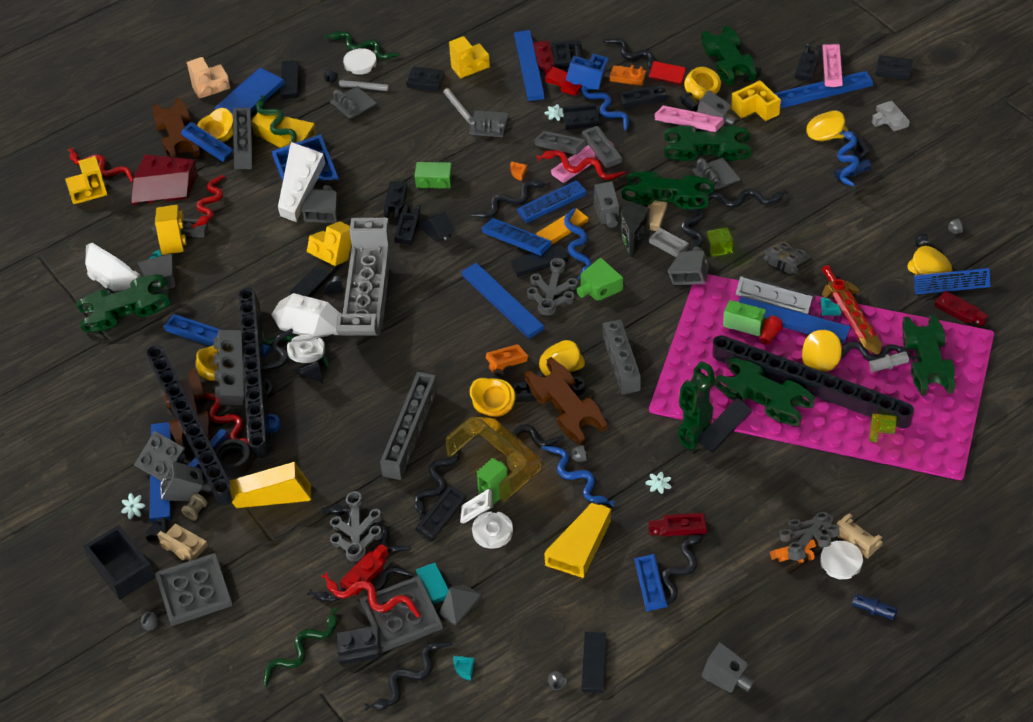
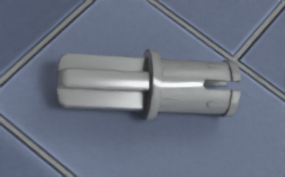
M906 352L890 356L887 354L883 358L869 361V367L872 373L887 368L891 370L894 366L908 363L909 357Z

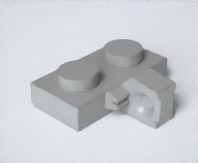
M893 101L877 105L876 111L878 113L873 115L872 124L875 127L888 124L893 131H897L909 126L910 121Z

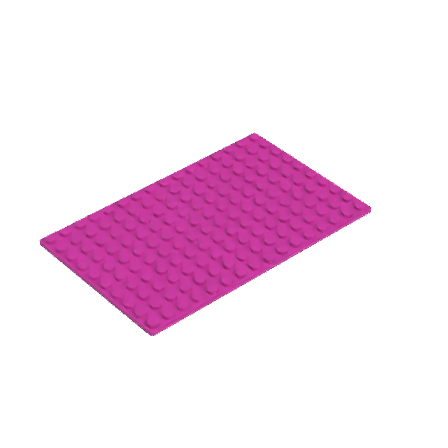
M708 274L706 284H692L650 403L649 412L683 420V410L679 406L680 389L686 380L691 381L694 369L701 361L711 365L715 378L720 375L727 377L736 376L728 369V364L720 362L712 356L713 339L717 336H727L805 365L802 359V349L804 341L809 334L783 327L770 344L766 345L759 340L761 335L756 336L723 327L724 311L729 300L739 302L742 297L735 295L739 280ZM816 296V299L812 301L808 315L851 326L842 311L841 316H822L821 296ZM829 298L831 302H833V303H835L836 305H838V304L836 303L835 299ZM858 304L882 342L881 351L890 344L903 346V317L911 318L913 324L917 326H928L929 318ZM939 320L945 333V347H939L942 360L952 359L955 368L954 393L950 394L946 392L941 384L930 383L928 384L927 395L921 396L912 380L911 363L913 361L911 358H909L908 363L894 366L891 370L887 368L872 373L869 362L863 358L860 351L851 349L843 359H840L838 365L833 370L826 372L911 404L914 408L911 426L908 428H898L815 397L816 401L813 408L793 407L802 415V423L799 426H792L770 418L765 413V406L747 398L744 404L752 409V413L737 427L735 432L946 478L963 480L994 332ZM852 326L845 344L853 341L860 342ZM908 350L911 356H916L915 350ZM869 351V353H870L871 355H878V354H875V353ZM890 351L888 355L897 354V351ZM701 369V372L705 373V376H708V373L704 369ZM715 386L710 390L709 402L713 406L712 423L734 401Z

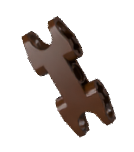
M174 99L175 104L169 109H162L158 104L152 105V114L157 131L166 129L168 134L167 137L161 138L166 156L177 158L183 152H191L194 157H199L200 146L181 135L182 129L185 128L184 124L191 122L186 105L181 99Z
M554 358L546 359V365L551 372L548 376L538 377L529 370L524 373L525 380L533 396L542 405L548 401L554 405L561 414L556 417L558 426L575 443L580 446L585 444V437L580 430L585 425H593L601 432L607 430V423L599 407L590 397L583 401L577 397L570 388L575 385L574 378Z
M195 368L189 369V377L181 385L210 441L213 429L208 411L199 413L197 401L206 399L205 391ZM164 395V399H165L166 406H167L168 409H171V407H170V405H169V403H168V401H167V399H166V397H165V395ZM177 419L169 421L170 431L175 443L184 447L183 452H186L187 440Z

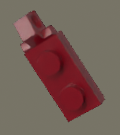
M541 41L533 43L538 69H544L545 76H547L552 69L551 67H555L550 42Z
M944 291L935 301L934 306L966 324L973 322L983 327L987 322L988 315L978 307L947 291Z
M704 513L663 515V518L648 521L649 535L707 534Z

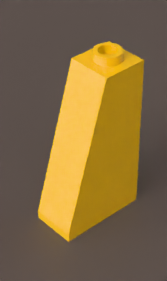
M257 113L251 121L255 135L280 148L290 145L291 135L280 136L270 131V124L278 116H265ZM285 116L283 121L276 127L278 129L289 128L294 130L297 134L295 143L317 136L314 123Z
M295 462L229 481L234 494L232 503L236 508L311 500V484Z
M591 503L545 551V566L584 578L611 522V509L604 505Z

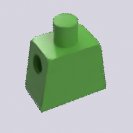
M599 258L581 273V286L577 288V293L581 298L589 294L599 301L623 290V277L602 258Z

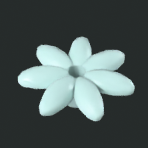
M558 104L554 107L548 106L549 111L544 112L545 115H550L549 120L555 117L559 121L560 117H563L562 108L559 109Z
M660 472L658 476L650 474L652 480L645 482L646 485L651 486L650 492L658 488L659 493L663 494L664 488H671V485L668 484L671 477L663 478V472Z
M130 493L129 501L122 500V503L127 507L123 508L121 512H128V518L132 519L134 514L138 517L141 516L139 509L144 508L145 505L139 503L141 495L134 499L133 494Z

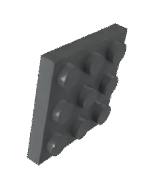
M215 553L155 572L171 626L233 606Z
M419 576L376 592L377 602L381 605L397 595L407 596L416 605L421 615L419 618L416 617L404 602H400L391 610L381 613L376 612L370 607L368 595L360 598L370 625H377L381 629V649L383 652L443 629L442 623Z

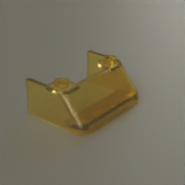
M468 418L446 437L447 455L449 457L477 435H482L508 457L507 467L512 473L499 483L500 500L502 502H505L536 475L542 467L540 456L494 418Z

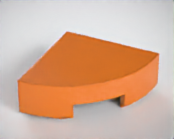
M511 162L510 170L512 176L522 181L528 170V165Z

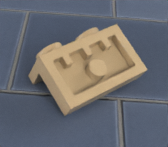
M174 524L166 534L161 531L157 534L160 546L166 551L174 552L182 560H195L208 546L206 540L177 524Z

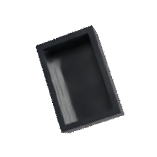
M120 525L83 546L89 562L119 600L155 579L151 564Z

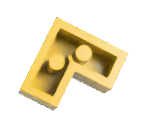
M464 36L449 42L451 67L460 79L490 67L489 54L480 43L472 46Z
M758 81L732 93L731 109L740 118L756 112L764 121H768L780 114L781 99L761 81Z
M96 157L78 161L82 174L65 179L73 205L107 195Z
M178 205L156 208L155 225L162 255L183 252L184 245H187L186 236L181 233L184 221L183 212L179 211Z
M337 222L327 226L326 232L321 231L310 235L307 252L334 266L348 261L351 248L350 226L343 222Z

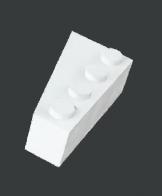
M291 142L278 204L281 217L297 222L302 212V207L325 165L323 153Z

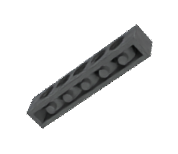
M417 372L380 461L383 477L402 480L438 390L436 375Z

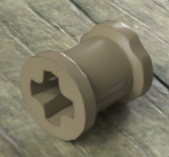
M192 494L190 502L181 509L183 515L190 520L195 521L200 510L208 504L204 497L199 494Z

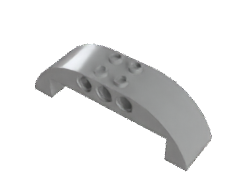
M351 218L350 237L352 250L343 314H338L336 331L339 336H378L383 325L388 286V218Z

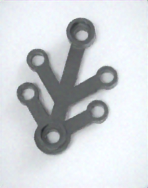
M555 258L550 262L552 276L549 286L542 280L540 274L531 275V284L538 286L546 294L545 299L538 293L537 288L530 287L527 289V297L532 300L534 299L539 304L538 311L545 316L554 314L556 307L563 303L571 304L575 301V295L571 291H567L563 296L553 300L554 296L568 289L576 290L578 288V280L575 278H569L567 282L557 286L559 276L565 270V262L561 258Z
M353 491L346 497V502L351 508V527L344 523L339 516H335L330 520L332 528L334 530H341L350 536L352 543L350 544L345 541L339 533L333 534L330 537V542L334 547L344 549L346 557L350 562H359L366 555V548L373 540L380 539L383 536V531L379 526H373L370 528L369 534L361 542L360 537L373 523L380 522L383 515L379 509H373L370 511L369 516L360 524V508L363 506L364 499L359 492Z
M820 512L812 520L804 522L797 519L790 520L788 522L789 529L779 532L780 540L788 542L795 538H802L798 542H793L789 545V559L801 560L805 558V546L813 537L818 541L820 547L830 546V537L840 535L839 526L832 525L833 516L826 512ZM820 530H826L827 535H824Z

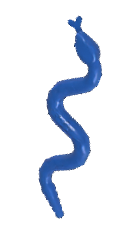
M582 85V93L587 99L605 100L599 109L601 116L610 119L622 118L624 131H626L629 124L628 116L623 112L606 111L612 103V98L609 94L603 92L588 93L589 88Z
M843 130L840 135L844 134L845 138L850 142L838 151V160L852 163L841 172L840 180L846 185L854 186V183L846 178V176L858 167L860 161L857 156L845 155V153L855 146L857 138L852 132H845Z
M573 208L565 216L564 225L567 229L580 236V239L570 242L568 252L572 257L586 264L581 271L582 273L592 265V262L587 256L575 250L576 247L582 246L587 242V234L580 227L570 223L576 211Z
M541 447L542 450L562 456L557 466V472L560 477L571 480L578 478L587 479L588 482L583 490V496L587 501L597 505L610 504L612 507L614 506L615 500L608 501L603 496L593 497L590 495L595 485V477L587 470L565 471L569 460L565 450L559 447Z

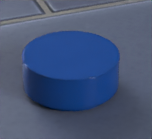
M268 414L270 433H274L280 428V420L277 415Z

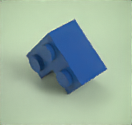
M594 53L590 60L573 56L566 81L574 85L580 84L589 89L598 90L605 76L609 58Z

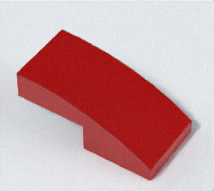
M552 67L546 76V82L561 86V92L577 96L582 85H574L566 81L568 73Z

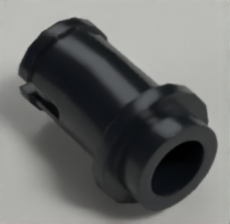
M690 92L682 93L680 96L681 103L688 106L691 111L696 112L699 102L692 97Z

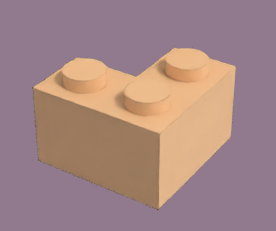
M203 57L187 62L192 88L199 99L230 89L228 76L221 64L209 68Z

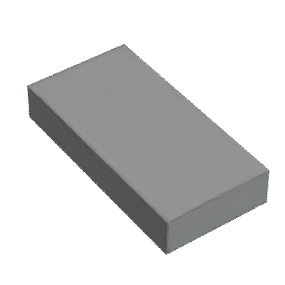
M661 228L649 238V243L675 257L680 252L689 249V243Z

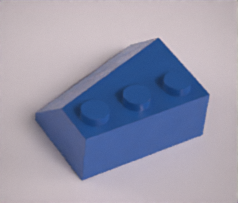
M321 134L295 143L323 153L325 165L317 180L338 179ZM290 145L271 151L282 181L284 179Z

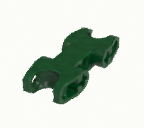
M723 26V32L720 35H712L708 31L701 32L705 54L707 57L716 55L719 60L716 61V70L721 80L728 86L734 85V77L744 76V73L747 75L751 74V77L748 78L749 80H756L753 59L750 54L741 55L739 53L740 40L734 30L729 26Z
M679 126L668 128L664 131V140L674 143L665 146L664 157L668 159L694 161L698 155H717L719 159L724 158L725 161H736L751 157V146L742 144L750 140V130L747 128L721 126L717 132H698L693 126ZM675 133L677 137H669L668 135ZM740 133L746 134L745 137H738L737 135ZM677 150V152L674 154H671L668 151ZM738 150H746L747 152L741 154Z
M632 172L627 177L628 185L622 188V198L628 202L641 205H650L655 200L674 202L678 208L702 209L709 205L708 195L714 192V182L708 178L686 175L681 180L662 178L656 172ZM637 177L641 182L635 183L632 178ZM708 184L710 189H703L700 185ZM626 191L635 192V196H628ZM696 198H703L705 202L699 203L696 201Z
M163 275L142 276L132 280L130 283L131 288L113 294L109 290H100L80 299L76 303L79 311L83 313L93 312L80 322V327L84 332L104 331L116 326L117 318L136 313L139 317H147L168 307L171 304L168 295L155 294L156 291L167 284L166 279Z
M929 315L928 326L924 327L913 324L909 317H903L902 342L907 350H915L918 362L911 363V376L921 396L927 395L928 384L939 383L948 394L954 393L955 368L952 359L942 360L939 347H945V333L937 316Z
M731 358L728 362V369L736 375L735 377L720 375L715 378L714 386L730 399L735 400L738 398L743 403L747 398L765 406V413L770 418L792 426H799L802 423V415L793 407L813 408L816 398L801 385L790 380H786L780 385L764 377L765 372L760 366L737 358Z
M703 361L699 362L695 367L691 381L686 380L683 383L679 394V406L683 410V422L678 427V437L682 446L690 450L694 449L698 444L702 430L705 431L711 425L713 417V406L709 402L710 390L715 384V375L711 365ZM701 369H704L708 373V376H705V373H702ZM685 436H688V439H691L692 443L687 441Z

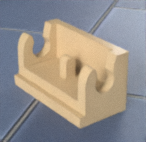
M849 513L836 523L840 530V535L837 537L854 544L859 548L862 555L868 559L882 546V537L877 535L874 538L853 522L851 519L853 516Z

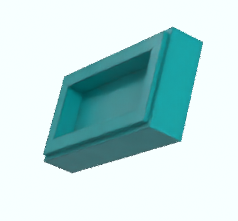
M434 562L416 569V574L419 576L432 605L445 601L449 590L436 563Z

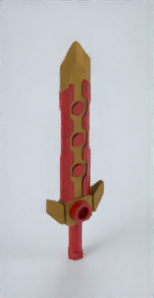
M829 265L824 266L822 271L828 278L829 283L825 286L822 296L824 298L832 296L851 324L863 347L875 354H880L882 342L852 293H860L858 287L848 281L845 282L844 280L837 279Z

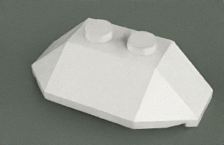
M93 243L86 245L85 264L88 270L87 274L92 280L101 283L103 287L109 288L114 292L123 291L131 288V281L140 277L139 273L131 270L120 259Z
M293 293L279 301L272 313V318L280 330L287 331L292 328L293 332L291 333L298 335L310 334L314 335V338H320L332 334L338 335L336 323L337 316L340 313L326 301Z

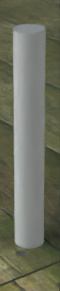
M339 81V87L355 88L357 86L360 89L389 91L388 84Z
M445 89L444 94L464 119L470 123V119H473L450 89Z

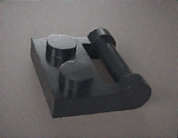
M580 41L552 42L555 68H569L572 60L569 49L574 50L575 56L582 58V44Z

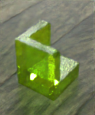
M728 227L707 231L712 257L732 253L733 239Z
M872 413L869 441L877 442L879 432L895 434L897 416Z

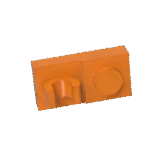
M613 65L610 81L643 86L646 70H643L642 66L639 69H634V65H631L630 68Z
M516 344L488 352L485 358L490 363L489 369L495 373L497 369L503 371L507 366L527 362L528 355Z
M811 540L805 546V553L809 556V560H813L815 557L814 553L809 550L816 547L814 540ZM789 546L770 551L771 559L778 558L779 562L789 560ZM804 559L798 560V562L802 563Z

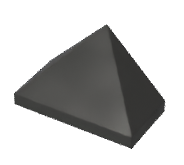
M466 585L450 587L439 617L457 626L481 598V594Z

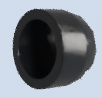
M326 69L324 80L326 82L330 80V83L335 82L338 73Z
M920 234L915 238V245L918 248L928 246V234Z

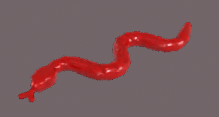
M74 148L68 149L71 152V161L79 165L78 161L81 160H78L77 153L73 152ZM91 155L84 158L96 157L97 161H99L98 165L102 177H111L120 172H125L129 180L133 182L132 172L127 167L119 166L107 171L104 170L106 165L104 156Z
M549 150L544 152L542 156H536L538 161L541 158L552 159L554 156H559L564 168L570 173L581 172L587 165L592 164L595 166L598 175L604 180H612L625 174V171L610 175L604 173L601 163L595 158L587 157L579 165L571 166L566 154L559 150Z
M225 175L214 178L207 184V190L216 195L203 198L197 202V210L207 215L201 216L197 223L191 225V227L203 226L213 217V211L204 205L215 203L223 198V191L213 187V185L225 178Z
M205 393L206 399L215 401L209 411L210 420L215 424L235 422L236 425L230 434V439H237L244 426L243 419L236 414L216 416L221 407L219 405V398H215L213 393ZM241 438V439H239V440L244 441V442L250 447V445H249V443H248V439H246V438Z
M328 572L321 576L327 580L328 590L338 598H348L364 588L368 591L370 607L376 612L385 613L396 604L404 602L417 618L421 616L414 602L405 595H397L381 605L377 602L376 588L371 582L365 580L357 581L346 591H339L337 583L328 578Z

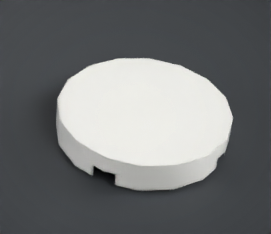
M355 49L345 55L343 62L348 72L352 71V74H365L372 71L373 67L375 68L377 60L372 51Z
M299 335L287 344V353L290 359L295 362L311 363L323 357L325 343L319 337L318 339L314 338V335Z
M485 512L479 515L473 522V538L476 543L485 548L493 549L504 546L511 540L513 535L512 522L507 515L501 512Z
M847 541L831 542L830 546L823 548L820 562L821 567L827 571L829 576L837 579H849L860 572L863 556L859 548Z

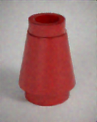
M769 316V318L765 319L761 337L759 338L763 344L769 345L782 330V320L776 316Z

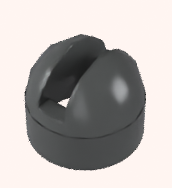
M959 218L950 221L948 224V230L951 233L959 234L963 232Z
M583 445L577 446L572 450L573 460L576 462L587 461Z
M145 612L141 617V624L145 630H154L159 624L156 614L152 612Z
M553 671L548 676V683L553 690L557 691L567 684V679L560 671Z

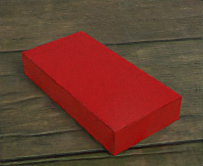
M654 61L649 77L650 79L682 85L686 68Z

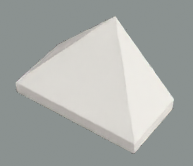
M488 489L462 505L461 523L464 524L493 508L492 490Z

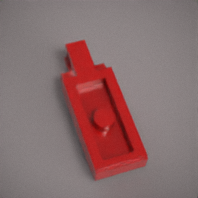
M381 544L374 552L370 551L340 580V586L347 590L357 581L365 580L371 582L384 569L385 559L389 556L388 548ZM363 589L358 590L354 595H358Z

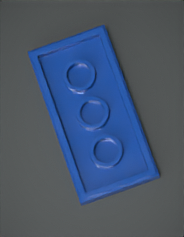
M259 68L215 107V110L226 108L233 115V108H250L251 114L257 109L256 103L261 99L260 95H266L264 98L265 102L285 84L284 79Z

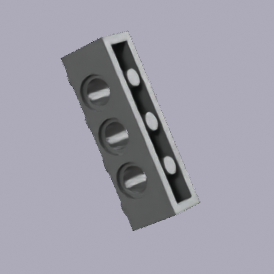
M233 108L234 169H252L250 108Z
M621 319L603 323V340L621 394L640 391L641 376Z
M218 330V335L214 337L213 347L217 349V353H214V365H218V370H215V381H218V386H215V398H219V405H243L244 384L241 330Z

